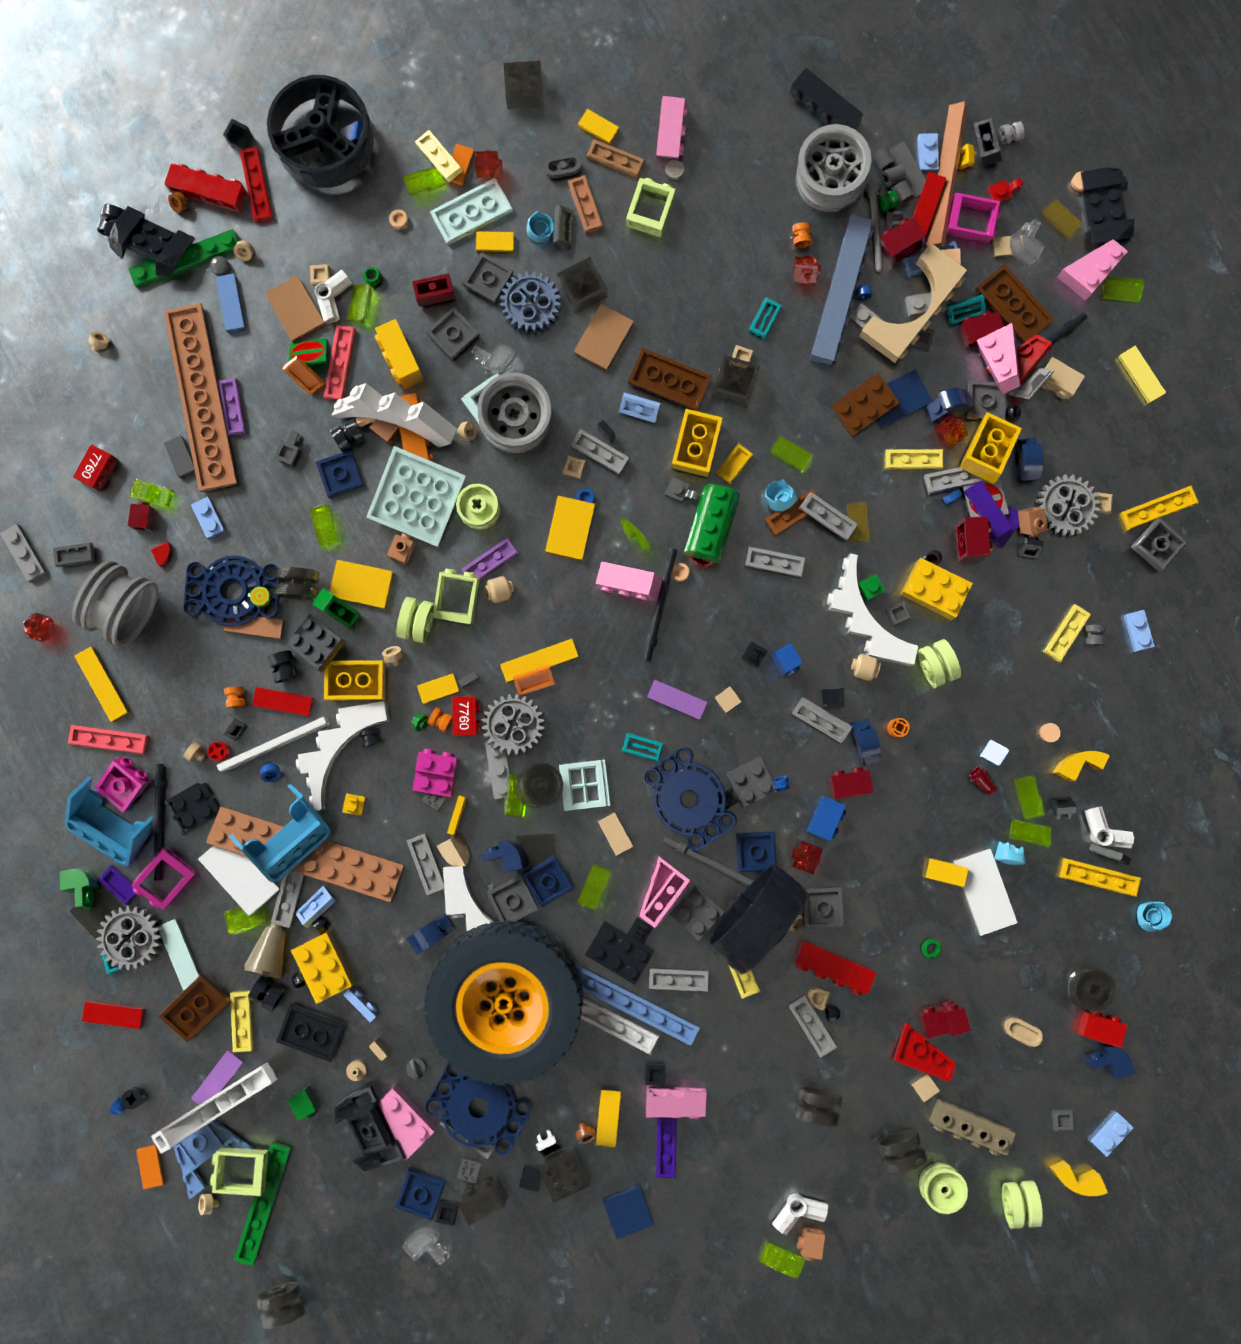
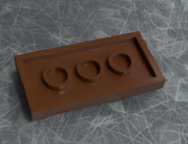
M1005 264L975 289L979 295H984L985 302L994 312L999 311L1001 320L1006 326L1011 323L1013 324L1015 336L1022 344L1040 333L1054 320Z
M642 348L628 384L698 412L712 375Z

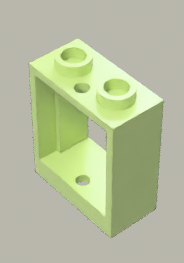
M640 178L626 217V226L661 237L675 198V189L668 184L655 183L650 178ZM642 189L668 197L660 222L634 214Z
M445 568V571L439 572L433 618L471 624L474 619L480 577H475L476 574L471 572H464V575L456 574L457 570ZM446 578L473 582L468 614L442 610Z
M227 1147L218 1149L212 1158V1165L214 1166V1173L210 1179V1186H213L212 1193L261 1196L266 1187L269 1150ZM225 1156L255 1157L253 1185L223 1183Z

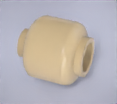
M501 576L488 580L486 586H484V591L488 600H491L493 603H499L511 598V592L514 591V587L511 581Z
M860 654L857 659H853L851 670H854L856 678L871 681L873 678L878 677L881 663H878L876 657Z

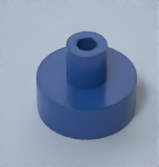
M267 762L260 769L261 779L265 782H274L281 776L279 766L272 762Z

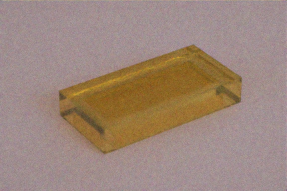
M1054 199L1041 213L1068 239L1083 224L1057 199Z
M866 502L847 503V517L858 524L850 535L849 542L868 541L869 529Z

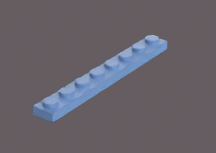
M576 964L575 967L579 971L584 992L690 1046L692 1045L700 1029L699 1026Z

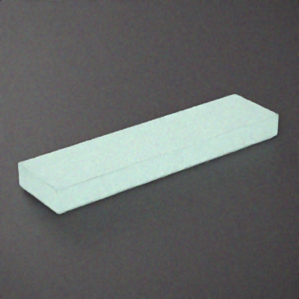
M174 919L158 927H161L159 933L162 935L161 938L184 990L200 975V972L178 919Z

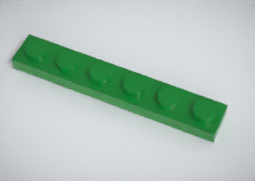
M234 229L192 244L172 274L234 251L235 245L239 242ZM152 260L128 268L136 288L167 277L156 275V262Z
M276 1142L271 1143L268 1151L265 1191L261 1196H254L234 1261L254 1266L292 1147Z

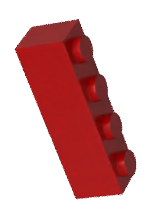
M171 163L164 182L170 192H180L187 197L238 212L241 210L247 193L242 183L236 179L227 180L221 175H210L201 169L193 170L181 163L178 165Z
M804 940L801 941L793 960L797 964L796 968L805 972L810 969L815 972V976L823 980L826 977L833 979V984L842 988L844 985L851 987V992L860 996L862 993L869 994L877 974L869 968Z

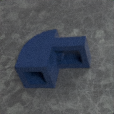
M951 388L938 394V399L926 406L934 423H938L950 414L961 417L975 408L969 392L962 388Z
M1036 438L1017 439L1015 446L1020 456L1017 469L1021 480H1041L1044 460L1042 445L1037 444Z
M869 719L850 723L857 745V753L863 766L882 761L878 736L875 728H872Z
M500 841L498 846L487 848L488 852L481 854L483 861L501 858L504 873L528 868L523 848L513 841Z
M444 913L406 939L416 955H418L454 931L455 928Z
M1100 1045L1103 1053L1094 1052L1090 1054V1057L1085 1058L1087 1067L1093 1070L1107 1065L1110 1076L1116 1079L1136 1073L1129 1055L1113 1045Z

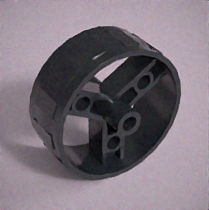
M309 75L290 82L273 99L267 117L269 140L277 158L287 172L296 180L317 188H331L351 181L362 172L373 152V126L365 104L351 86L336 77ZM315 99L313 110L306 115V123L281 131L285 120L293 110L301 104ZM339 100L351 104L363 116L362 135L357 145L334 128ZM319 148L323 153H330L339 162L324 167H308L297 164L290 160L289 157Z
M777 865L769 866L743 893L739 892L728 906L730 909L711 935L708 947L732 969L740 974L747 973L784 938L787 930L802 910L808 897V891Z

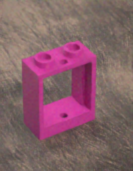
M955 193L952 200L946 236L989 244L991 239L995 238L998 226H995L1001 214V209H999L1000 201ZM960 207L990 212L986 232L957 227Z
M164 846L133 881V891L140 897L144 895L148 898V902L157 909L160 907L164 910L195 874V869ZM161 860H164L184 876L164 900L141 884Z

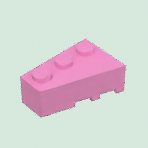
M662 96L656 157L679 160V155H683L684 143L680 142L681 135L685 136L686 124L683 123V116H687L688 104H685V98Z
M1111 240L1064 268L1057 278L1086 301L1128 251L1115 240Z
M1011 323L977 340L980 354L1002 395L1020 387L1016 338L1013 324Z
M601 562L596 584L604 592L612 593V591L619 592L618 594L622 596H634L641 600L657 602L663 579L654 572Z
M660 857L658 858L657 866L639 915L657 929L692 883L690 879Z
M397 1085L380 1101L379 1106L395 1140H398L406 1156V1161L435 1132L437 1126Z
M647 1085L646 1117H689L690 1119H701L706 1114V1089Z

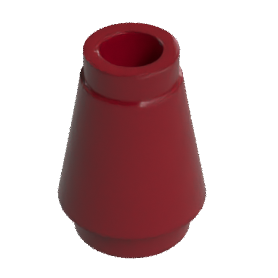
M979 766L969 774L970 781L987 793V795H991L996 791L997 787L986 768L983 769Z

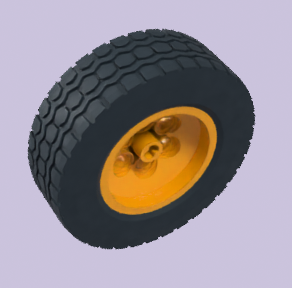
M513 921L490 922V924L479 925L477 928L474 927L450 944L430 976L425 993L426 999L424 1000L426 1024H428L429 1035L433 1037L432 1042L436 1049L439 1048L441 1056L448 1060L447 1063L454 1069L457 1068L458 1072L463 1075H469L471 1079L476 1081L482 1080V1083L487 1084L495 1083V1085H506V1083L514 1085L519 1084L520 1081L522 1083L530 1081L533 1077L537 1078L543 1075L545 1071L547 1072L556 1065L555 1063H558L565 1056V1053L568 1052L576 1037L583 1008V988L579 971L564 946H561V943L554 937H550L549 933L544 930H538V927L528 926L526 923L518 921L516 923H513ZM513 977L516 983L509 984L506 978ZM492 981L496 983L497 987L494 989L489 988L487 983ZM526 991L530 997L522 998L520 992ZM482 1001H489L491 1003V1006H483ZM521 1010L524 1016L518 1017L514 1011ZM498 1014L503 1015L505 1020L498 1021L495 1016Z

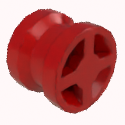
M213 742L207 750L208 756L215 761L226 760L231 752L230 747L224 742Z

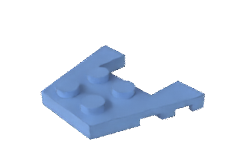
M215 1119L173 1146L178 1163L181 1165L182 1177L184 1182H186L187 1194L190 1199L206 1187V1184L195 1169L212 1157L218 1149L225 1146L228 1148L254 1149ZM234 1156L238 1162L245 1158Z

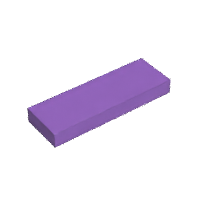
M231 378L217 381L228 436L246 434L238 379Z
M507 537L462 568L461 571L463 574L464 572L475 573V577H480L481 580L519 553Z
M655 679L647 696L651 700L700 720L707 704L704 700Z
M230 1049L227 1050L191 1099L200 1105L222 1091L244 1060Z

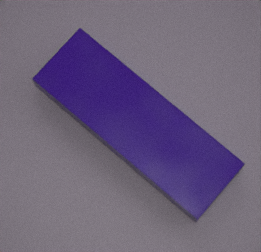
M982 481L977 482L964 491L979 516H988V522H991V534L994 539L1012 529V526Z
M657 1117L656 1178H676L677 1118Z

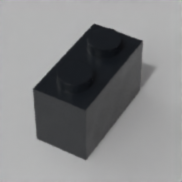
M993 118L974 123L984 167L1001 162L1002 156Z

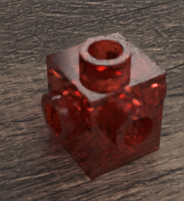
M491 150L475 151L476 178L499 179V171H502V159L498 158V152Z
M809 255L795 257L793 282L803 285L816 284V278L820 277L821 265H818L817 258Z
M952 414L934 428L939 442L950 449L968 436L965 421Z
M41 613L32 614L28 617V620L23 622L25 626L24 632L32 640L43 642L57 633L51 617Z
M800 841L798 847L794 846L791 853V858H793L792 867L814 875L820 863L823 848Z

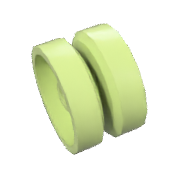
M472 484L465 487L458 495L456 502L457 512L468 527L483 530L491 527L498 520L500 504L494 491L488 486Z
M407 596L398 617L397 637L408 639L412 635L413 641L424 644L428 638L433 621L434 603L423 601L419 605L416 598Z
M945 639L933 643V649L926 646L917 650L922 671L933 688L944 685L946 679L951 682L961 677L958 659L952 647Z
M937 1162L930 1164L922 1171L919 1177V1190L933 1210L938 1213L950 1214L957 1212L964 1206L968 1195L967 1184L954 1167L947 1163Z
M1033 1180L1022 1181L1020 1186L1016 1182H1005L1002 1187V1200L1009 1227L1011 1229L1023 1228L1025 1223L1029 1228L1040 1227L1042 1225V1204L1035 1182Z

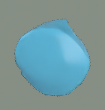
M536 211L527 222L526 230L528 237L536 243L549 241L554 234V219L547 214Z
M784 479L781 482H772L765 490L768 505L774 511H784L798 500L797 492Z
M1008 842L998 843L994 856L996 860L1008 865L1026 864L1024 847L1017 849Z
M1146 902L1138 907V923L1145 931H1160L1171 925L1172 912L1163 902Z

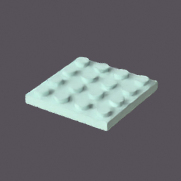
M394 446L366 518L438 547L466 475Z

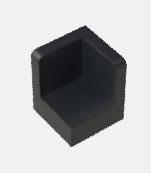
M232 118L223 133L228 144L239 150L247 149L254 137L248 126Z
M844 688L822 689V709L843 708Z

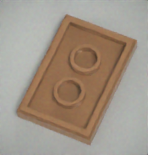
M297 275L265 293L292 342L325 325Z
M600 304L575 348L574 354L607 371L634 321Z

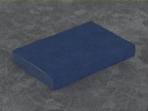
M916 369L886 383L900 404L879 418L878 422L884 428L933 402Z

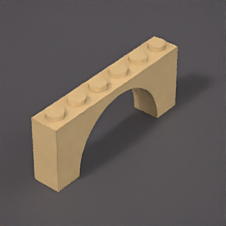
M932 243L929 244L916 263L927 276L931 287V303L927 312L920 318L904 324L888 323L873 316L859 335V337L894 363L899 358L902 360L909 352L907 347L917 342L920 338L918 333L921 329L925 331L932 322L929 320L932 315L937 316L943 308L941 306L943 301L948 302L955 293L952 291L954 287H960L966 279L964 274L967 269Z

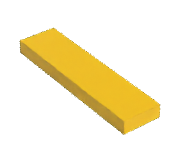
M1192 486L1121 512L1120 516L1126 531L1196 505L1199 502Z
M569 639L502 663L500 666L508 683L513 681L514 676L547 665L552 667L579 656L573 640Z
M91 646L75 655L74 657L110 722H114L130 713L94 647Z
M1063 858L1059 875L1061 878L1137 897L1141 881L1139 877Z

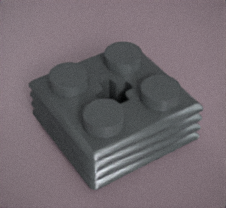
M1158 518L1151 523L1131 548L1160 572L1172 562L1188 542L1161 518ZM1157 542H1161V548L1157 547Z

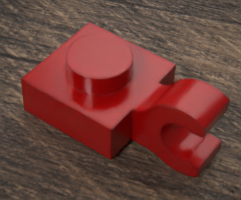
M1021 178L1015 179L1007 184L1006 180L989 186L987 192L991 200L1003 203L1013 197L1012 192L1021 189L1023 182Z

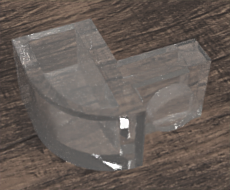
M1037 219L1030 223L1026 222L1010 238L1012 254L1026 267L1038 260L1045 247L1034 237L1041 225V222Z
M498 342L492 354L477 346H474L471 351L473 360L479 365L483 366L485 364V373L489 375L505 373L516 358V352Z
M423 1227L417 1229L402 1245V1248L414 1262L426 1251L439 1265H442L448 1257V1250L445 1245L437 1242L441 1233L434 1228Z

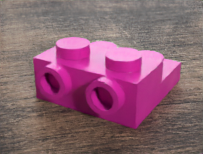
M424 749V752H419L412 791L451 798L458 759L454 758V754L443 752V755H436L435 751L430 749Z
M121 756L112 761L94 789L124 813L128 811L135 799L144 792L150 780L147 778L148 775L145 771L137 770L133 766L131 759Z

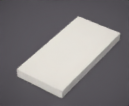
M212 846L198 858L249 917L280 890L273 882L268 881L246 856Z
M991 849L953 861L954 864L969 867L965 886L962 888L980 936L1017 923Z

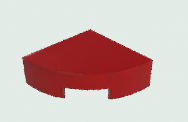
M168 541L151 549L159 567L164 566L170 556L171 545Z

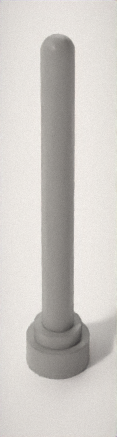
M871 182L866 184L865 188L866 194L870 198L872 227H874L875 270L880 273L883 270L878 195L881 192V186L879 182Z

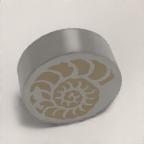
M678 160L669 161L665 168L666 176L670 180H679L684 173L683 164Z

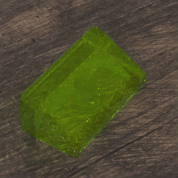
M1107 276L1103 280L1102 299L1140 302L1144 279Z
M357 284L353 286L347 317L348 322L366 324L372 294V286L370 284Z
M1012 819L1009 839L1050 847L1051 827Z
M264 905L250 917L241 907L224 912L229 935L267 923Z

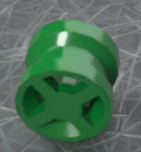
M894 190L889 191L888 194L878 195V205L883 213L888 212L891 208H899V198Z

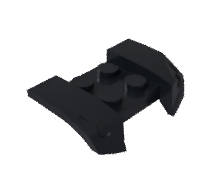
M1105 167L1081 172L1082 199L1087 228L1091 232L1093 244L1133 238L1135 219H1127L1122 189H1128V181L1123 176L1121 169Z
M129 206L115 221L109 235L110 248L121 259L124 257L126 249L156 262L157 276H170L183 255L195 241V237L178 230L174 233L146 220L144 213Z
M372 1085L350 1094L334 1107L335 1124L347 1119L361 1149L362 1155L352 1161L363 1171L376 1169L406 1158L398 1140L391 1142L389 1134L380 1119V1115L375 1106L380 1104V1101Z

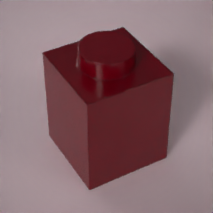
M138 501V504L131 503L127 526L135 530L153 531L156 509L147 502Z

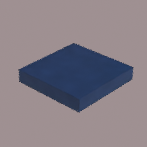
M352 450L316 461L328 498L364 486Z
M775 831L736 833L738 872L764 871L773 864L777 865Z
M555 854L521 874L541 907L575 888V885Z
M409 1167L395 1208L432 1221L446 1180Z
M640 1185L603 1199L616 1239L654 1225Z

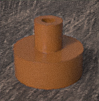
M174 192L168 196L169 205L175 212L179 213L187 208L189 199L186 195Z
M584 1122L578 1125L579 1130L575 1136L579 1144L589 1143L596 1138L597 1135L593 1126H586Z

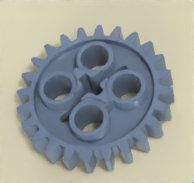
M526 271L525 277L518 273L519 279L516 280L514 277H511L512 284L506 282L508 289H502L504 294L500 296L503 302L500 306L504 309L502 314L503 316L507 315V322L512 321V327L518 324L519 331L523 327H525L526 333H528L530 328L536 333V327L543 331V325L545 324L550 327L549 320L555 322L553 315H559V311L556 309L561 308V303L558 302L561 300V297L557 295L559 289H554L555 283H549V277L543 279V273L536 277L535 271H533L532 276H529ZM534 286L537 288L534 292L528 291L529 287ZM526 296L528 297V299H529L531 302L534 301V306H535V308L533 307V305H532L530 302L527 303V298H526ZM515 298L522 299L520 303L513 302ZM541 301H547L548 305L540 306L539 303ZM527 312H532L533 316L527 318L524 316V314Z

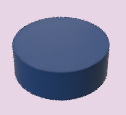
M583 488L578 491L576 500L594 504L595 495L592 490Z
M958 489L942 499L945 504H949L960 498L962 493Z

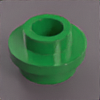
M369 267L363 273V280L369 286H376L381 282L382 274L379 269ZM375 275L376 278L371 280L370 276Z
M417 713L414 716L411 726L414 727L415 731L419 732L427 727L428 716L424 713Z
M927 939L923 942L921 948L924 956L930 959L937 958L942 950L940 943L935 939ZM930 945L934 946L933 952L928 951Z

